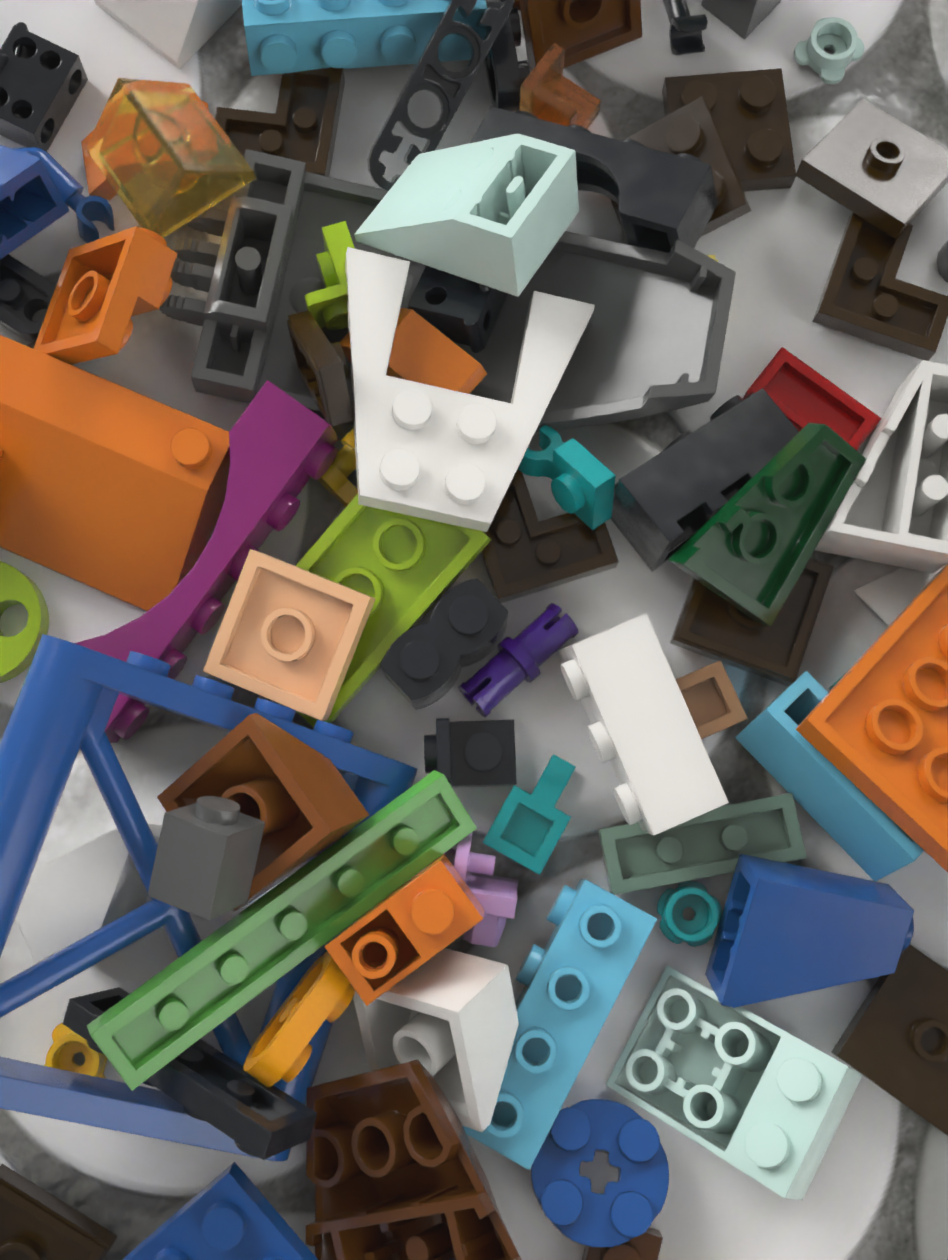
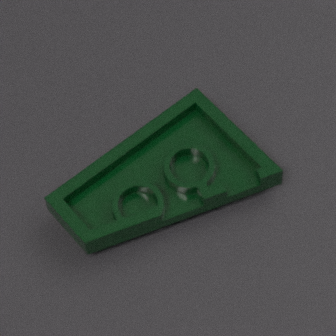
M808 423L668 560L752 620L772 626L866 458L827 425Z

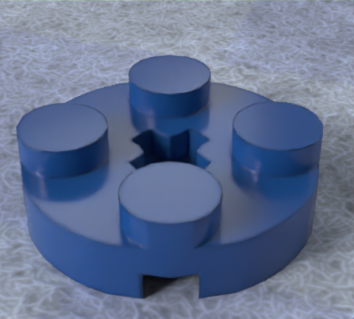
M589 1099L559 1111L531 1166V1183L544 1216L563 1236L589 1247H614L645 1233L660 1213L668 1192L669 1167L658 1132L648 1120L643 1119L633 1109L624 1104L605 1099ZM596 1151L608 1154V1164L618 1168V1181L607 1182L603 1194L592 1192L591 1180L585 1176H580L581 1162H592Z

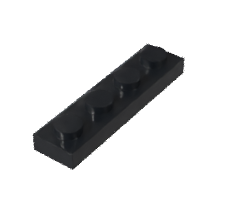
M117 987L70 998L63 1025L86 1039L91 1049L104 1054L90 1036L87 1025L130 993ZM199 1039L143 1082L145 1085L158 1088L183 1105V1110L189 1116L206 1121L229 1136L242 1152L259 1157L262 1160L308 1141L317 1117L315 1111L274 1085L266 1087L244 1071L243 1065L202 1039Z

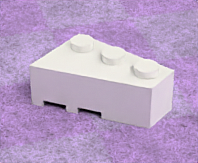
M922 360L898 387L884 412L882 419L861 454L866 460L815 548L816 551L932 574L948 564V365Z
M647 613L557 651L562 661L560 666L566 684L573 698L576 701H581L591 722V725L587 726V731L594 749L602 763L610 762L620 783V786L613 788L622 814L629 825L638 822L643 831L654 836L729 803Z

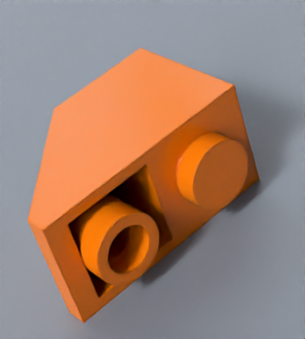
M443 854L374 906L324 947L365 1005L368 1006L483 920L484 908L446 855Z

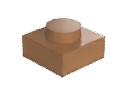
M721 660L676 679L701 740L748 719Z

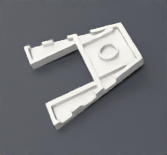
M347 247L345 274L347 275V310L351 346V382L354 400L358 504L487 532L591 318L595 305L533 291L527 312L511 403L387 376L410 261Z

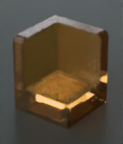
M554 43L521 84L519 111L529 112L538 119L564 126L574 124L588 129L599 115L601 100L563 76L565 49Z

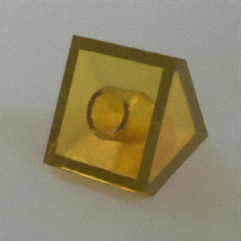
M118 78L86 147L95 164L139 226L154 231L163 238L256 179L252 168L188 83Z

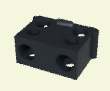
M23 22L14 24L0 48V135L26 148L36 147L47 152L88 78L79 55L29 32L27 25Z
M425 266L408 304V309H413L451 341L471 347L472 352L479 353L482 349H485L508 293Z

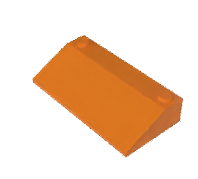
M0 335V448L4 450L0 460V548L147 612L167 597L194 567L216 526L225 501L230 468L229 431Z

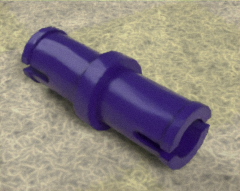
M554 603L549 604L546 610L514 639L510 637L504 638L497 645L499 652L465 683L463 682L458 686L460 692L471 706L474 703L477 704L476 711L483 717H487L491 710L524 680L529 683L534 681L541 673L539 667L571 637L574 638L579 633L576 624L567 613L562 618L559 617L562 608Z

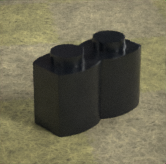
M477 578L457 585L438 602L428 623H423L409 629L390 646L381 663V669L386 679L415 710L432 705L445 696L453 687L462 667L479 662L496 648L506 631L508 610Z

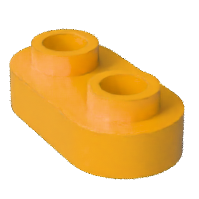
M328 951L321 955L304 974L258 1036L245 1059L243 1070L266 1087L273 1086L280 1079L288 1083L299 1074L312 1053L313 1047L309 1044V1041L325 1020L330 1023L337 1020L354 997L356 990Z

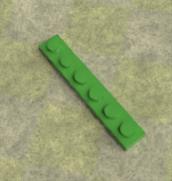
M433 770L87 1025L90 1036L131 1091L477 829L445 775Z

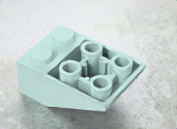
M517 133L418 154L354 234L356 242L519 297L579 212L576 151Z
M666 966L606 1085L783 1198L803 1200L861 1080L862 1074L741 1006L733 1008L721 1005L714 991Z

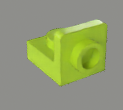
M346 221L322 227L325 252L316 254V260L325 288L305 295L307 310L311 312L320 328L327 327L331 330H338L348 327V293L345 261L347 247L354 249L355 247Z

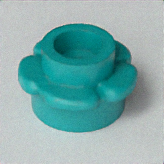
M696 881L680 882L678 888L666 889L657 903V913L661 915L662 919L659 923L660 930L668 940L675 944L687 942L692 947L706 944L713 938L714 930L722 917V909L718 899L715 896H710L707 893V888ZM687 907L692 908L695 913L694 918L691 920H686L683 917V910Z

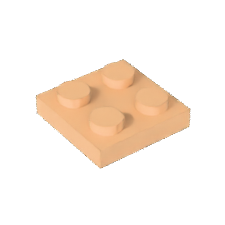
M250 549L203 672L321 721L328 720L376 598L262 552Z

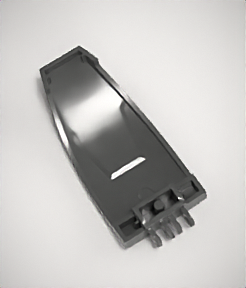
M246 149L234 198H231L228 211L210 206L204 207L201 204H188V206H185L182 216L184 224H187L188 227L194 230L222 237L221 244L202 240L197 241L186 237L185 239L180 238L176 240L174 251L178 253L177 258L180 260L175 261L170 277L175 281L174 283H178L181 286L209 292L207 302L171 294L159 309L166 317L203 326L191 374L195 392L251 403L268 380L319 417L325 419L297 370L286 320H289L288 315L307 311L306 294L325 288L316 260V254L325 252L322 227L346 221L355 249L410 261L401 304L402 308L408 309L410 299L426 265L356 242L354 236L356 231L387 194L388 190L306 172L305 162ZM565 231L519 297L511 294L507 295L485 349H482L479 353H474L470 346L455 343L482 364L487 372V375L470 394L511 403L529 302L533 291L594 304L595 307L535 433H538L539 428L544 425L555 430L587 427L641 418L709 402L717 389L736 272L679 240H676L668 253ZM327 327L321 328L330 344L340 342L349 332L348 327L338 330H331ZM346 358L349 370V379L346 380L354 418L351 363ZM355 418L353 421L346 422L345 424L354 425Z

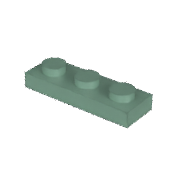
M792 793L720 806L654 836L643 831L638 822L633 825L626 824L597 830L609 890L613 895L735 872L739 854L779 862L807 858Z

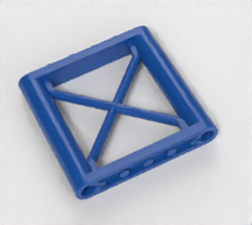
M42 634L0 742V957L79 749L148 893L158 844L105 732L118 694L226 732L232 731L248 715L258 713L332 761L369 813V816L361 823L412 787L418 769L350 744L354 732L343 727L316 720L314 728L311 730L292 723L296 711L286 706L261 698H257L254 708L234 702L231 699L235 688L199 675H195L192 686L167 677L171 665L159 659L130 651L125 662L84 646ZM150 897L151 901L0 984V1018L162 926L179 958L202 941L190 913ZM326 944L277 980L259 1035L308 969L321 955L327 952L324 947ZM235 1012L212 1031L222 1052L239 1064L244 1065L251 1045ZM327 1020L323 1022L309 1041V1044L313 1047L312 1053L299 1074L288 1083L280 1079L274 1084V1086L305 1106L307 1103V1088L313 1085L333 1022L330 1023ZM0 1057V1109L259 1158L242 1152L237 1148L233 1139L208 1122L189 1116L183 1110V1105L161 1090L138 1086L131 1091L128 1085L123 1082ZM291 1148L265 1160L286 1161L288 1160Z

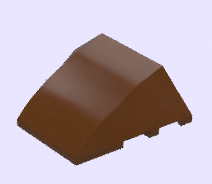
M418 1059L307 1088V1107L315 1111L317 1117L310 1139L306 1141V1176L315 1184V1221L306 1225L305 1244L315 1246V1256L318 1260H522L503 1222L487 1177L462 1123L433 1076Z

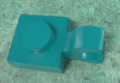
M544 425L539 428V446L542 450L534 451L527 448L518 470L528 476L552 479V494L559 506L568 513H575L592 530L611 519L616 475L574 438L564 443L560 434L552 427Z
M553 754L531 794L513 785L482 843L540 875L571 819V816L556 809L555 805L576 766Z

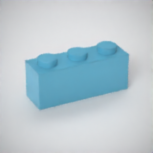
M805 671L735 738L788 793H792L793 798L876 882L914 862L924 850L796 730V727L828 693Z

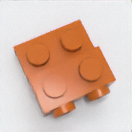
M138 226L69 249L33 349L71 365L118 354L132 334L133 321L131 317L158 310L168 298L173 284L170 275L178 253L167 247V242L162 236L154 231Z

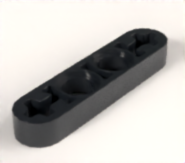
M477 0L449 1L370 150L367 159L368 171L372 180L379 187L389 191L401 176L396 174L391 182L387 181L383 177L386 167L379 161L383 151L394 153L404 138L392 134L396 122L398 121L409 134L427 139L422 152L415 144L410 145L404 157V162L408 166L418 154L435 151L508 18L515 0H499L501 2L498 9L490 6L482 12L475 26L487 29L483 40L470 26L453 21V16L457 9L464 18H467ZM449 34L462 36L471 48L470 62L461 72L446 70L438 58L439 44ZM421 90L432 92L441 104L439 120L429 128L416 126L408 115L407 106L410 98L414 93Z

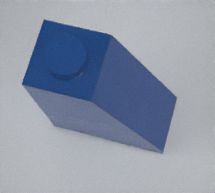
M739 854L705 975L721 1005L735 1008L893 974L896 971L902 950L909 946L913 937L914 909L886 883Z

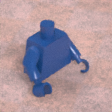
M0 145V260L70 211L68 207L76 213L80 237L86 243L99 239V232L91 221H101L110 230H115L112 207L102 197H85L81 194L84 187L43 149L36 147L9 148Z

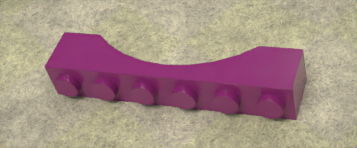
M267 380L229 431L230 468L225 501L214 532L194 567L167 597L139 618L105 635L75 644L125 662L130 651L159 659L171 665L167 677L175 679L186 664L187 656L183 652L197 633L201 635L206 634L221 617L225 609V604L221 600L234 582H238L250 549L261 552L259 548L272 530L275 529L279 532L289 524L300 506V500L296 497L311 477L315 480L320 479L332 465L338 452L334 445L339 440L332 426ZM118 694L105 729L110 743H118L121 737L127 740L141 727L149 714V708L145 706L146 703Z

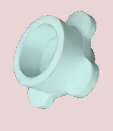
M836 17L822 18L815 23L808 40L797 43L794 49V58L798 64L809 65L814 72L820 74V79L824 83L837 84L842 81L845 75L844 69L852 61L860 60L865 48L862 40L858 38L855 28L849 22ZM824 49L832 51L833 54L826 53Z

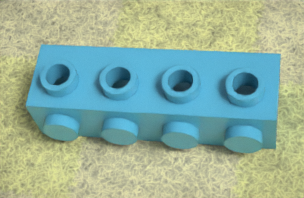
M242 0L251 76L293 73L329 67L351 69L416 64L450 0ZM477 0L467 18H464L458 9L453 16V21L470 26L482 40L486 35V28L475 25L482 12L487 9L486 0ZM449 34L439 44L438 58L440 62L470 60L471 48L462 36Z
M580 879L575 889L566 884L563 886L546 919L555 924L556 927L544 949L536 944L532 945L515 980L525 985L515 1003L519 1025L491 1123L483 1132L463 1126L467 1135L530 1170L657 921V918L586 879Z

